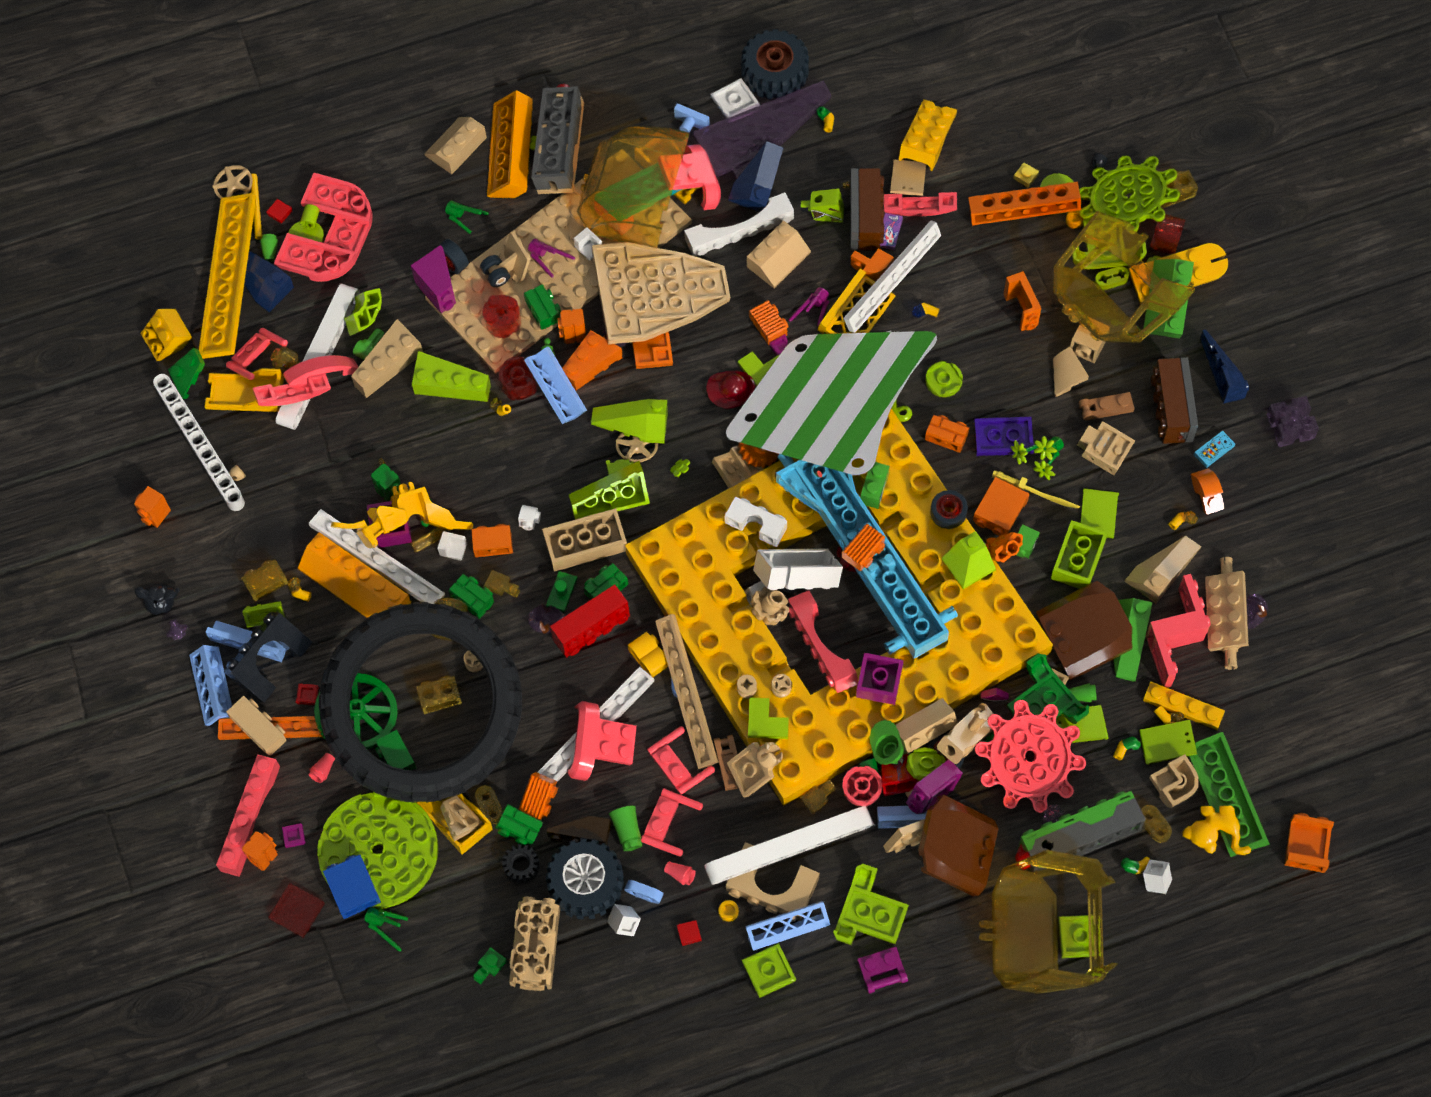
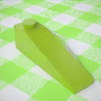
M645 399L595 407L592 412L591 425L609 431L616 430L622 432L627 437L632 435L640 438V441L647 443H665L668 416L667 400Z

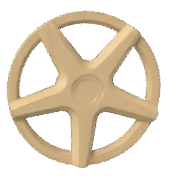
M236 165L226 166L215 178L214 192L220 199L224 197L219 194V188L228 189L226 197H231L233 192L238 190L248 194L253 183L252 175L245 167ZM238 169L243 172L234 177L231 170ZM226 173L227 181L218 183L221 176ZM247 174L250 180L249 187L240 182Z
M623 433L616 439L618 454L625 460L629 459V462L647 461L655 455L658 449V443H655L654 451L651 454L645 448V445L648 444L647 442L640 441V438L633 436L632 440H622L624 437ZM619 444L630 447L626 456L621 453ZM634 453H642L646 456V458L639 460L630 459Z

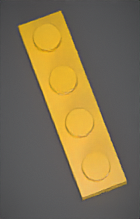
M1151 681L1143 699L1144 702L1157 707L1162 705L1169 712L1218 730L1225 710Z

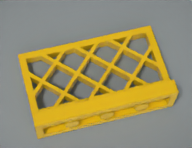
M859 269L826 314L817 329L822 334H841L831 330L833 325L841 324L843 333H853L846 332V323L842 313L850 311L854 307L853 298H862L865 293L862 286L865 282L871 286L875 283V281L865 275L866 272ZM890 293L887 296L889 298L887 302H882L878 306L877 316H870L866 320L868 328L866 330L858 329L855 333H869L896 295Z

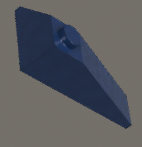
M766 141L734 182L728 201L761 212L767 205L783 147Z
M249 251L244 285L249 290L254 301L267 312H270L294 288L291 277L275 265Z
M1202 330L1200 341L1223 404L1244 399L1247 391H1249L1247 380H1244L1242 373L1208 331Z

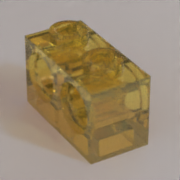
M1189 170L1177 172L1176 180L1167 185L1168 188L1179 190V199L1175 202L1164 203L1161 207L1165 208L1196 196L1198 186Z
M444 676L438 681H426L421 683L420 686H416L424 714L462 704L454 676ZM446 688L453 689L452 692L448 694L443 693ZM428 693L434 694L430 699L424 698Z

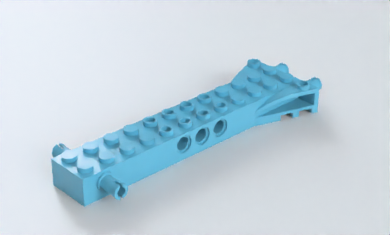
M782 454L778 455V459L785 468L776 472V483L820 514L842 550L847 547L866 523L885 536L857 494L851 474L803 460L794 462L792 457ZM818 470L822 473V477L818 476ZM885 536V548L880 554L876 553L872 557L873 562L868 568L864 567L862 571L858 569L856 571L898 634L896 638L884 643L885 649L889 650L888 653L891 655L905 646L915 659L948 640L949 631L944 624L957 618L958 614L953 606L939 614L936 613Z

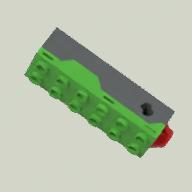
M1125 791L1119 792L1114 795L1113 799L1108 801L1107 799H1102L1096 803V806L1091 808L1088 806L1083 807L1077 811V814L1072 816L1066 814L1059 818L1060 821L1055 823L1047 822L1036 831L1030 829L1024 832L1015 855L1019 868L1022 870L1028 868L1031 876H1034L1140 832L1146 819L1132 791L1127 793Z

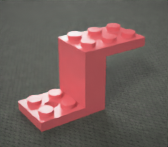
M1191 574L1183 575L1178 589L1186 613L1152 621L1146 633V639L1162 686L1166 688L1172 686L1176 673H1178L1177 665L1175 662H1172L1170 657L1172 655L1171 649L1204 641L1211 625L1209 616L1205 615L1203 610L1204 601L1197 593L1198 584L1196 580H1193Z

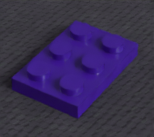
M1031 417L979 418L974 420L977 456L1013 455L1015 452L1010 447L1014 446L1015 440L1019 445L1023 443L1024 448L1033 445ZM1034 450L1028 451V454L1034 453Z

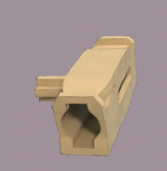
M985 703L979 704L977 708L973 709L957 723L948 735L941 739L937 749L951 762L958 764L963 757L975 749L977 743L982 742L993 731L989 727L987 720L994 713Z

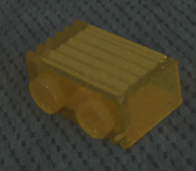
M276 559L263 562L260 568L256 570L251 569L242 577L243 583L254 602L288 584L287 578Z

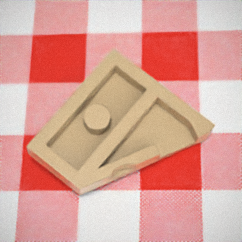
M458 796L447 799L440 806L454 841L480 828L483 823Z

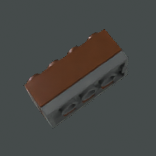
M851 168L850 251H858V249L859 251H877L878 248L880 249V244H884V176H880V169L859 168L858 170V168Z
M1188 357L1158 359L1156 367H1153V375H1151V385L1155 386L1153 400L1154 403H1157L1158 407L1156 409V420L1160 421L1158 435L1162 437L1163 444L1193 442L1198 428V420Z

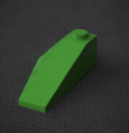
M1130 598L1118 601L1133 627V649L1114 658L1113 662L1116 678L1135 682L1152 602Z

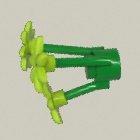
M1043 436L1042 442L1036 440L1035 445L1024 448L1023 443L1019 445L1015 440L1014 446L1010 448L1015 452L1012 458H1017L1018 464L1027 462L1025 455L1028 454V451L1034 450L1035 453H1041L1040 459L1042 462L1040 464L1035 461L1036 467L1033 470L1039 472L1040 478L1045 476L1047 480H1050V476L1056 475L1051 471L1053 468L1051 463L1060 455L1059 451L1063 449L1064 443L1057 436L1052 437L1050 440ZM1045 456L1049 459L1047 463L1043 460Z

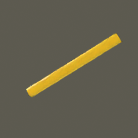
M251 174L253 179L251 193H254L256 196L253 218L255 239L260 240L262 239L258 180L257 174Z

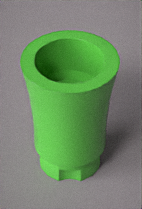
M626 806L610 812L609 816L614 824L623 851L628 852L642 847L636 806Z

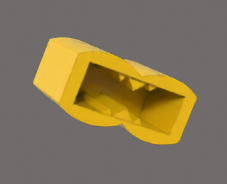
M645 632L628 644V650L642 669L654 677L666 669L668 663L664 650L658 647L659 642L653 634L649 635Z

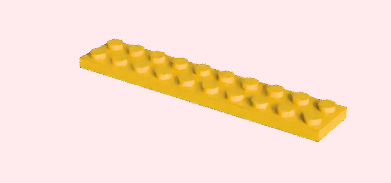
M254 193L221 198L199 344V352L203 359L233 355L235 353L256 204Z

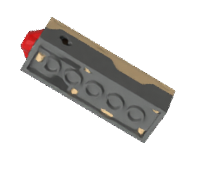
M560 84L555 88H543L531 177L538 194L574 193L584 101L578 86L570 87L567 84Z

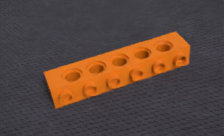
M1078 182L968 197L972 225L1081 210Z

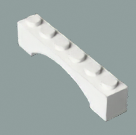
M782 193L769 198L768 205L747 221L722 228L702 227V224L684 230L685 240L692 255L701 256L710 250L720 249L729 243H736L742 238L754 236L763 230H770L779 225L783 220L789 223L794 219V209L786 193Z

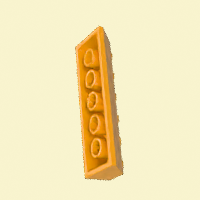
M517 90L493 103L487 197L516 198L527 192L533 98Z
M320 532L307 545L298 570L366 618L376 612L380 613L392 606L411 604L407 593Z

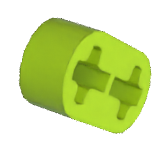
M1122 266L1101 271L1096 275L1095 286L1099 290H1107L1124 285L1128 282L1129 271ZM1118 273H1120L1122 276L1124 275V277L1121 278L1120 276H1117V275H1118ZM1103 278V280L1107 281L1106 283H1103V281H1100V279Z

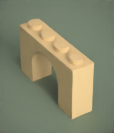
M745 842L742 850L752 847L753 845ZM801 865L789 890L779 895H769L761 891L756 885L754 879L758 870L756 869L728 879L726 891L735 898L743 897L747 899V902L754 906L762 905L771 913L777 914L778 912L784 914L808 906L820 873ZM793 916L791 921H801L802 916Z

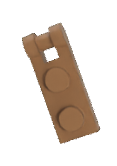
M1130 392L1079 401V406L1083 410L1082 417L1085 421L1134 412L1135 409Z
M728 735L724 739L715 738L713 741L725 791L738 789L739 787L727 765V762L737 755L733 735ZM729 746L730 749L722 751V747Z

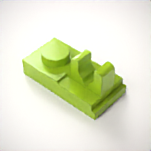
M281 601L262 605L257 604L254 607L247 606L243 610L246 627L262 625L264 617L272 612H279L285 617Z

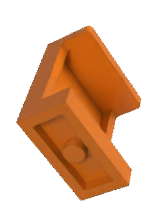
M1024 271L1006 277L1004 289L1006 301L1017 297L1023 310L1020 323L1021 331L1036 328L1039 323L1041 306Z
M995 477L975 511L973 521L979 527H986L992 530L997 536L1007 535L1020 511L1026 506L1029 493Z
M1305 813L1294 814L1290 820L1284 865L1325 873L1329 867L1328 853L1334 822L1329 821L1326 817L1313 818Z

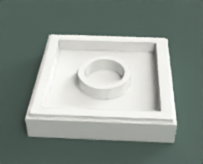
M742 78L711 94V98L729 123L760 107V103Z

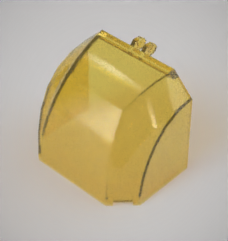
M632 126L624 128L609 139L599 143L595 149L589 172L584 174L583 180L585 183L581 184L580 187L582 195L577 214L585 227L589 228L595 235L618 242H630L657 248L663 223H660L663 210L667 211L690 133L663 127Z

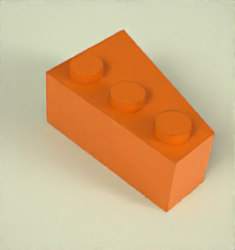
M590 330L562 367L575 391L594 379L595 375L601 371L607 370L612 363L623 358L622 348L616 344H608L607 339Z

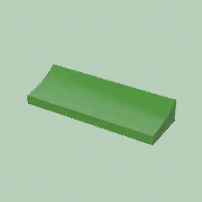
M1220 732L1195 742L1197 754L1190 756V759L1198 774L1207 801L1215 809V812H1219V806H1232L1234 808L1235 816L1240 823L1239 847L1249 846L1253 850L1270 845L1224 733ZM1220 830L1230 857L1236 856L1237 854L1231 849L1232 835Z

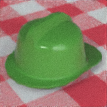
M888 720L879 721L873 726L870 734V744L874 758L879 764H899L898 761L904 753V746L901 742L899 731L893 722Z

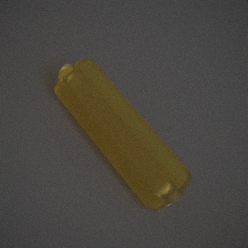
M439 527L412 542V548L415 552L421 551L440 540L443 531L447 532L446 529Z

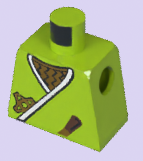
M840 189L813 191L810 201H801V211L811 212L814 220L843 222L845 206Z

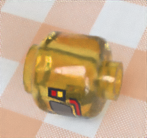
M286 346L276 348L271 355L273 367L281 369L282 372L300 363L298 353Z

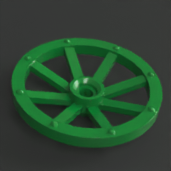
M357 673L352 686V700H350L351 720L354 721V731L361 742L360 720L363 719L378 734L370 740L361 742L367 750L378 746L376 740L393 731L397 721V703L392 691L385 683L371 675ZM357 682L375 687L361 700L358 699ZM382 692L390 707L366 704ZM319 693L315 702L314 717L320 734L325 738L320 722ZM366 712L390 714L389 721L384 730Z

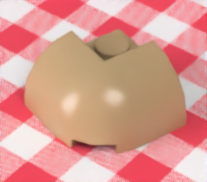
M1186 755L1173 760L1165 768L1149 777L1160 794L1159 798L1169 808L1190 798L1198 788V774Z

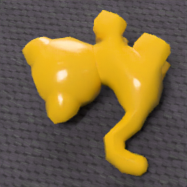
M1201 806V814L1206 819L1195 821L1182 832L1183 837L1191 840L1198 847L1204 848L1208 853L1213 854L1217 847L1218 830H1223L1232 835L1231 849L1235 854L1246 855L1251 852L1249 846L1239 847L1238 845L1240 841V823L1235 816V810L1232 806H1219V812H1215L1212 806Z

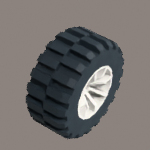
M581 838V842L575 843V839L569 841L570 845L566 847L563 844L559 847L560 852L558 854L554 852L551 856L552 862H548L546 882L550 897L555 899V903L559 905L560 911L564 910L566 915L570 917L576 915L577 919L583 920L584 916L594 919L595 914L598 913L602 916L606 914V909H612L615 901H619L621 897V890L624 887V876L620 860L617 859V854L613 850H609L608 845L605 843L600 845L598 840L592 839L591 842H587V838Z

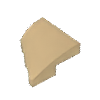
M1071 346L1053 358L1055 397L1071 391V387L1088 380L1089 376Z

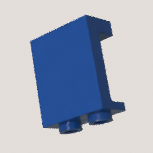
M361 855L349 856L344 862L332 864L327 867V870L323 871L344 919L381 903Z

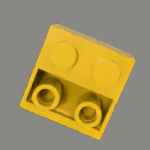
M158 309L141 332L156 361H161L182 350L192 337L176 309Z

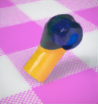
M921 303L913 307L912 314L917 318L926 314L937 317L940 309L927 303Z

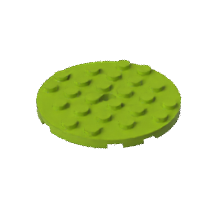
M374 791L364 795L359 794L341 804L324 824L317 849L320 870L327 882L323 871L327 870L328 866L335 863L340 864L349 856L361 855L381 900V903L372 907L382 909L398 905L417 894L427 883L434 871L438 857V839L434 825L428 814L416 802H404L387 798ZM382 845V853H373L374 846Z

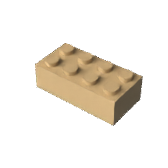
M616 508L542 529L554 572L626 552L625 545L627 541Z

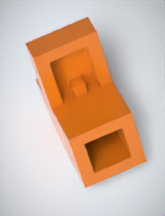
M879 248L871 259L857 251H854L851 255L852 267L857 271L861 268L866 272L865 275L873 281H877L894 262L893 256Z
M1209 468L1192 473L1191 478L1194 491L1201 497L1204 513L1210 514L1224 509L1221 496L1223 490L1216 474Z

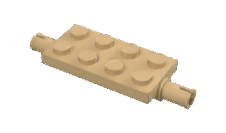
M1224 557L1220 558L1221 574L1205 577L1207 615L1211 623L1208 629V649L1211 652L1219 650L1225 653V669L1232 670V666L1233 669L1238 668L1236 652H1238L1240 647L1249 646L1245 573L1243 571L1233 572V559L1231 557H1225V560Z

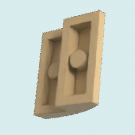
M738 446L732 447L730 452L714 457L712 460L713 465L728 488L764 470L762 467L756 468L747 464L742 459V454L739 453L740 447Z

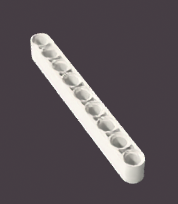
M344 284L339 285L303 361L332 355L346 326L344 318L350 316L355 307V296L359 295V289ZM310 399L281 405L276 417V424L295 430Z
M166 374L157 375L153 383L159 396L219 493L231 510H241L244 507L245 501L237 485L170 378ZM202 440L201 443L195 444L197 441ZM211 454L209 458H204L206 455ZM215 469H220L218 472L213 473ZM229 483L228 486L222 487L223 484ZM233 498H238L236 501L231 502Z
M862 806L705 864L704 867L711 884L714 885L873 826L874 823L867 806Z

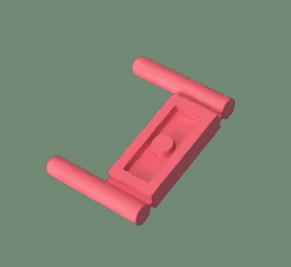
M260 328L259 334L256 333L231 358L232 361L226 363V367L249 380H253L255 375L246 370V368L270 344V340L283 347L287 346L288 341L265 328Z
M683 726L678 727L647 749L653 760L680 795L715 772V768L709 766L692 777L668 744L685 733Z
M663 788L641 842L681 857L683 855L682 849L663 842L679 806L678 804L681 803L697 810H701L703 804Z

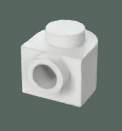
M522 505L518 517L519 527L525 530H534L535 523H539L541 512H538V508Z

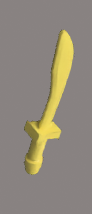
M995 470L992 474V478L997 477L1019 489H1025L1057 504L1070 508H1080L1079 505L1027 486L1026 482L1028 479L1024 477L1018 480Z

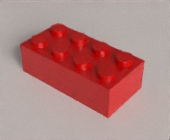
M616 585L611 586L551 625L553 641L565 658L576 655L582 647L593 644L597 637L602 634H608L617 624L621 625L628 620V617H630L628 601Z

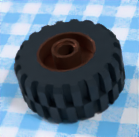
M773 29L771 32L766 30L762 31V34L754 35L753 40L749 39L741 55V74L747 87L749 86L751 92H757V96L762 98L766 96L767 99L777 98L779 100L783 99L784 96L787 98L792 96L793 92L797 93L800 91V86L803 87L808 78L809 56L807 47L804 46L801 39L797 40L796 35H790L788 31L784 30L782 32L778 31V29Z

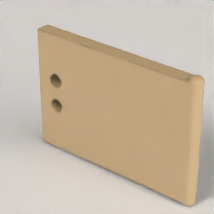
M894 159L890 193L923 196L927 164L918 161H899Z

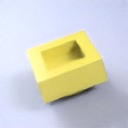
M1023 163L1014 174L1013 179L1029 188L1039 175V171Z

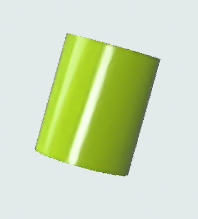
M311 204L305 205L300 224L308 229L315 228L320 211L319 208Z

